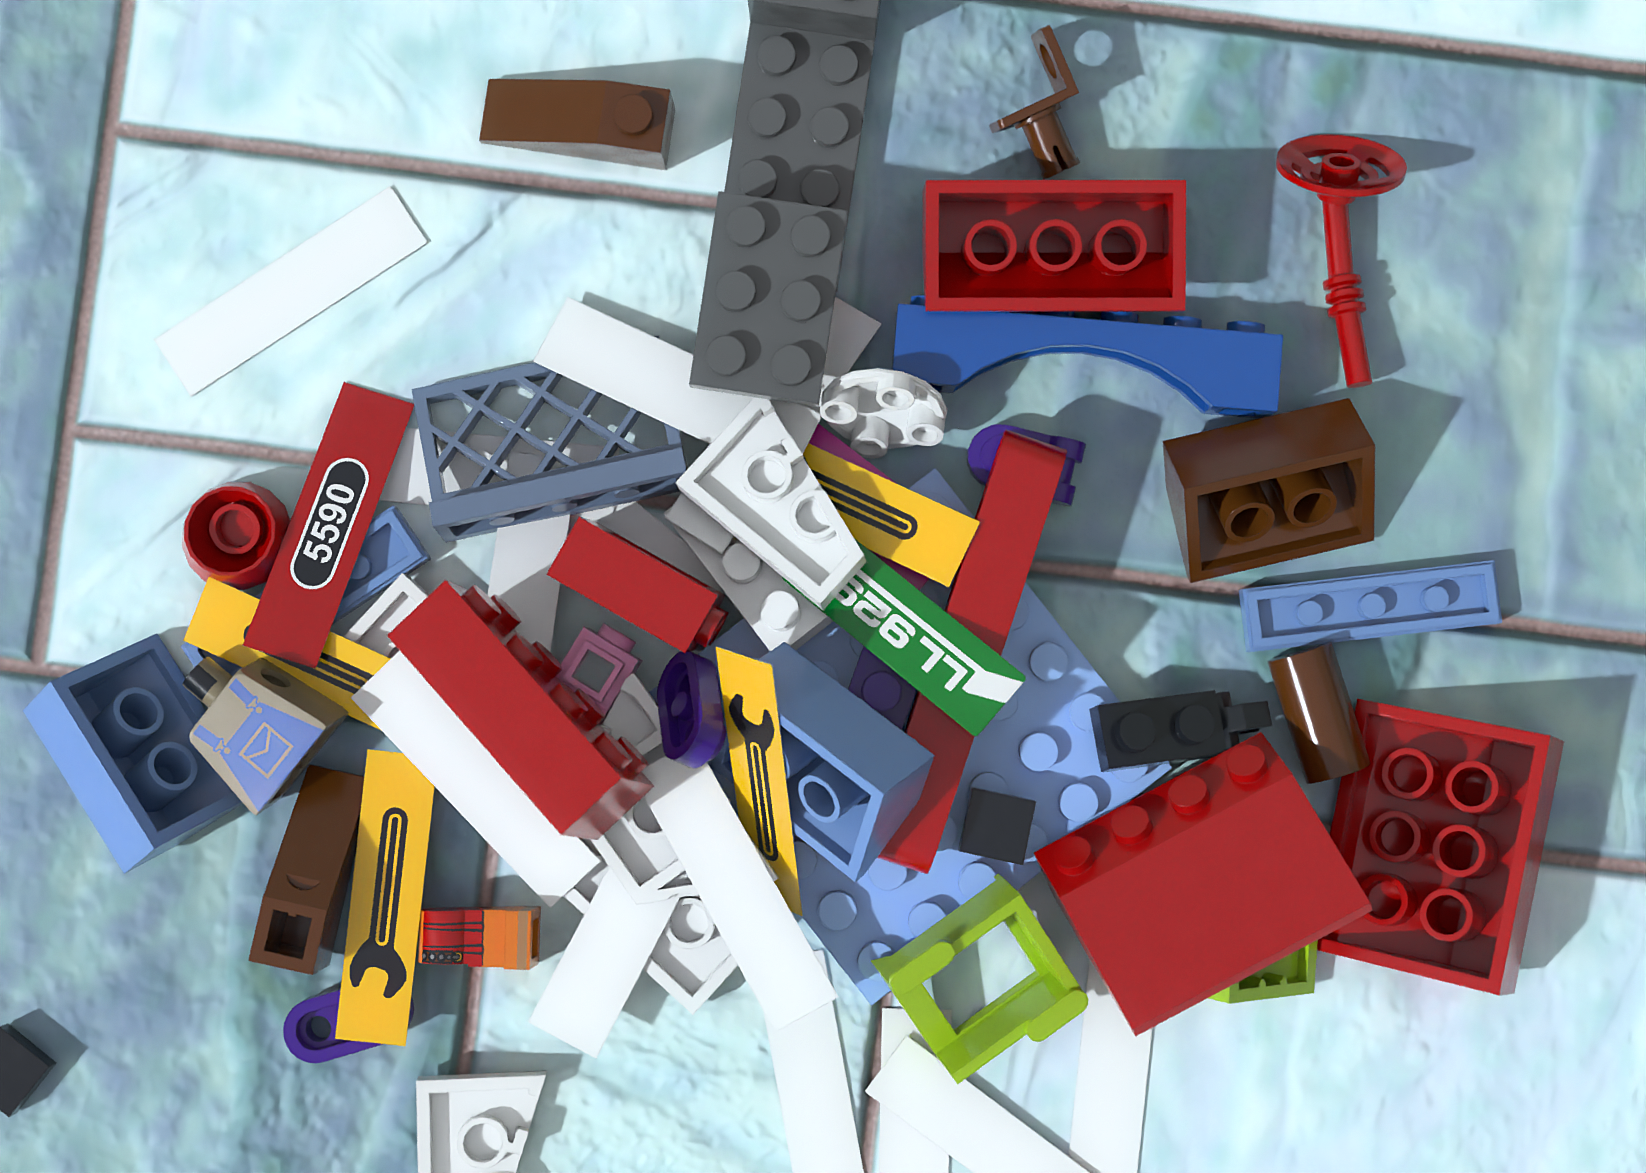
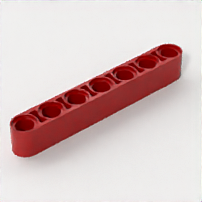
M1005 429L975 516V520L979 521L980 524L958 567L944 609L945 612L1000 656L1002 655L1067 455V449ZM917 691L904 733L914 738L935 756L919 801L877 858L928 874L975 736L971 735L927 697Z

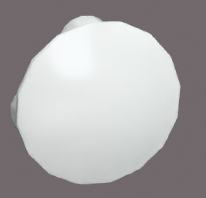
M876 368L852 371L834 379L822 392L820 415L834 430L851 440V449L863 458L875 459L883 457L888 449L912 447L914 445L933 446L940 443L944 436L947 407L942 395L925 380L901 371Z

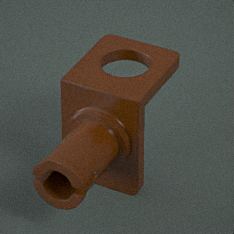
M1050 25L1037 30L1031 35V39L1055 94L989 125L992 134L1014 124L1016 129L1022 127L1042 172L1043 180L1080 163L1078 157L1075 156L1056 112L1061 109L1059 102L1078 94L1079 90Z

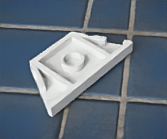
M633 673L622 684L621 691L601 727L616 740L621 736L627 739L650 765L665 756L662 746L658 706L636 673ZM644 797L598 840L590 839L636 905L666 901L671 898L690 895L698 896L695 887ZM748 834L773 881H776L778 875Z

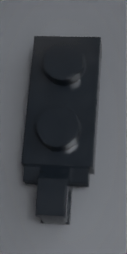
M1215 690L1103 704L1089 709L1101 773L1212 758L1239 744L1238 735L1258 732L1261 728L1272 726L1268 701L1232 706L1229 691L1218 693Z

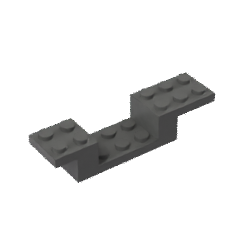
M748 0L750 26L724 192L718 191L689 380L690 388L819 407L881 0Z

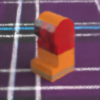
M541 906L437 907L421 909L418 962L441 965L468 964V967H504V969L530 970L539 964Z

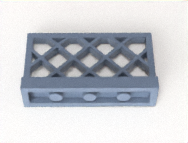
M535 362L411 389L432 502H428L432 525L446 543L497 532V529L565 515L571 516L680 492L676 481L688 469L680 431L663 423L665 425L668 445L641 450L624 438L642 412L631 408L613 433L588 417V414L601 397V393L591 389L576 410L551 394L563 375ZM545 379L541 387L532 383L534 381ZM518 385L533 394L534 397L518 420L513 423L489 408V406L502 388ZM483 393L479 400L470 396ZM458 399L471 407L472 410L452 437L434 426L430 404ZM544 402L571 418L552 446L526 431V428ZM482 416L487 417L509 431L490 460L464 445V442ZM583 425L608 442L595 461L579 464L562 452L579 427ZM436 438L447 444L440 456ZM520 438L546 455L533 474L516 477L500 466ZM618 448L627 452V454L613 456ZM457 452L483 467V470L470 488L446 493L443 472ZM556 461L565 466L550 470ZM494 474L503 479V481L489 483Z

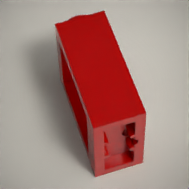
M578 517L546 574L684 653L696 650L699 644L707 647V645L711 646L729 615V612L720 608L726 597L725 594L600 523Z

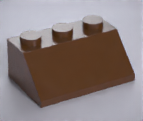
M1349 398L1163 441L1166 491L1186 575L1190 583L1374 541L1375 443Z

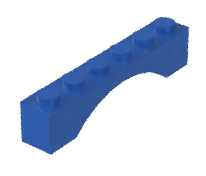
M916 295L911 297L910 304H898L892 370L905 372L925 380L940 393L953 394L976 377L1013 361L1048 354H1084L1117 360L1150 373L1180 392L1202 414L1264 418L1278 412L1283 335L1265 333V324L1250 321L1228 322L1226 330L1201 328L1202 320L1189 316L1164 317L1163 325L1138 323L1139 315L1132 312H1101L1100 320L1075 318V312H1037V315L1011 312H925L924 295Z

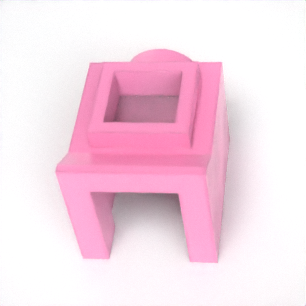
M603 623L598 633L587 627L582 628L562 661L561 666L563 670L557 677L573 692L578 688L584 691L607 717L621 691L620 688L625 679L631 674L636 673L643 660L630 653L636 644L635 641Z

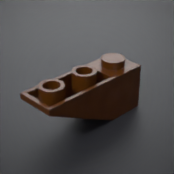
M312 764L308 765L263 895L248 961L314 975L330 965L356 853L364 776Z

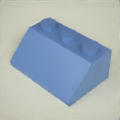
M157 633L50 681L23 710L124 874L177 846L243 804L190 742L189 733L206 710L199 699L182 685L185 677Z
M783 642L758 660L772 664L792 831L856 882L865 875L919 801L935 755L871 708L865 701L834 680L815 663L809 661L786 642ZM723 713L724 726L726 728L725 713ZM726 728L724 745L719 754L712 759L711 767L734 785Z

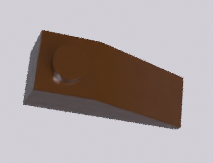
M488 79L479 141L483 144L666 170L675 106L670 89L608 80Z

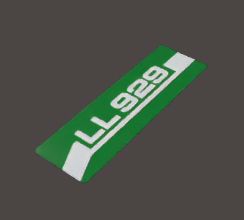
M856 539L855 541L865 556L866 563L824 610L820 609L783 578L785 582L973 736H978L1026 680L1024 674Z

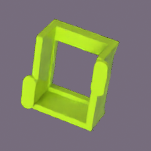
M999 873L994 876L996 881L893 955L871 960L926 1043L957 1085L1025 1035L1032 1041H1043L1081 1014L1088 1006L1087 995L1074 978L1021 894ZM1004 921L1035 971L953 1030L922 983L950 964L955 955Z

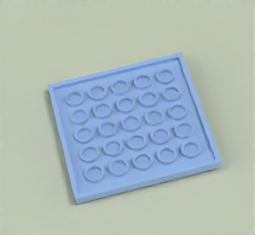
M936 468L909 488V490L975 519ZM955 576L949 587L929 578L920 591L944 610ZM1026 582L1001 655L1007 662L1024 674L1026 680L982 732L974 737L935 858L928 874L876 858L865 875L854 882L793 833L803 912L802 918L871 1006L891 991L871 960L893 955L996 881L994 876L998 873L1016 890H1019L1042 871L1033 852L1130 802L1172 768L1170 764L1101 773L1089 709L1097 705L1118 703L1120 701ZM745 618L716 639L711 646H707L698 653V655L711 660L716 667L723 713L724 706L716 647L756 660L770 652ZM833 621L796 651L809 661L815 663L821 670L848 689L863 645ZM658 686L649 692L656 703ZM916 691V693H915L913 702H912V704H911V707H910V710H909V712H908L906 721H905V723H904V726H903V729H902L903 732H904V730H905V727H906V724H907V721H908V718H909V715H910V712H911V709H912V706H913V703H914V700H915L917 691ZM708 760V765L726 797L731 799L730 804L738 816L734 785L711 767L712 760ZM971 787L1036 801L1023 865L959 852L958 847Z

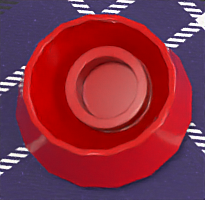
M227 482L207 490L192 504L182 527V548L189 566L204 582H207L208 577H211L238 590H247L267 582L290 523V518L285 505L270 490L251 482Z

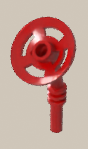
M1324 134L1297 138L1284 144L1279 149L1276 167L1280 174L1288 181L1317 193V197L1322 200L1328 279L1323 281L1322 284L1325 291H1330L1325 296L1326 304L1333 305L1328 308L1327 313L1329 318H1334L1336 321L1347 388L1367 386L1372 384V377L1361 313L1366 311L1365 302L1358 301L1364 297V292L1362 288L1356 287L1361 284L1362 280L1361 276L1354 274L1348 204L1354 202L1357 197L1378 195L1397 188L1405 179L1407 165L1402 156L1393 149L1360 137ZM1324 156L1322 158V162L1314 164L1308 159L1312 157ZM1368 163L1381 169L1387 177L1379 178L1378 172Z

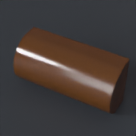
M1332 642L1268 660L1267 663L1306 783L1312 784L1335 779L1369 766L1371 762Z

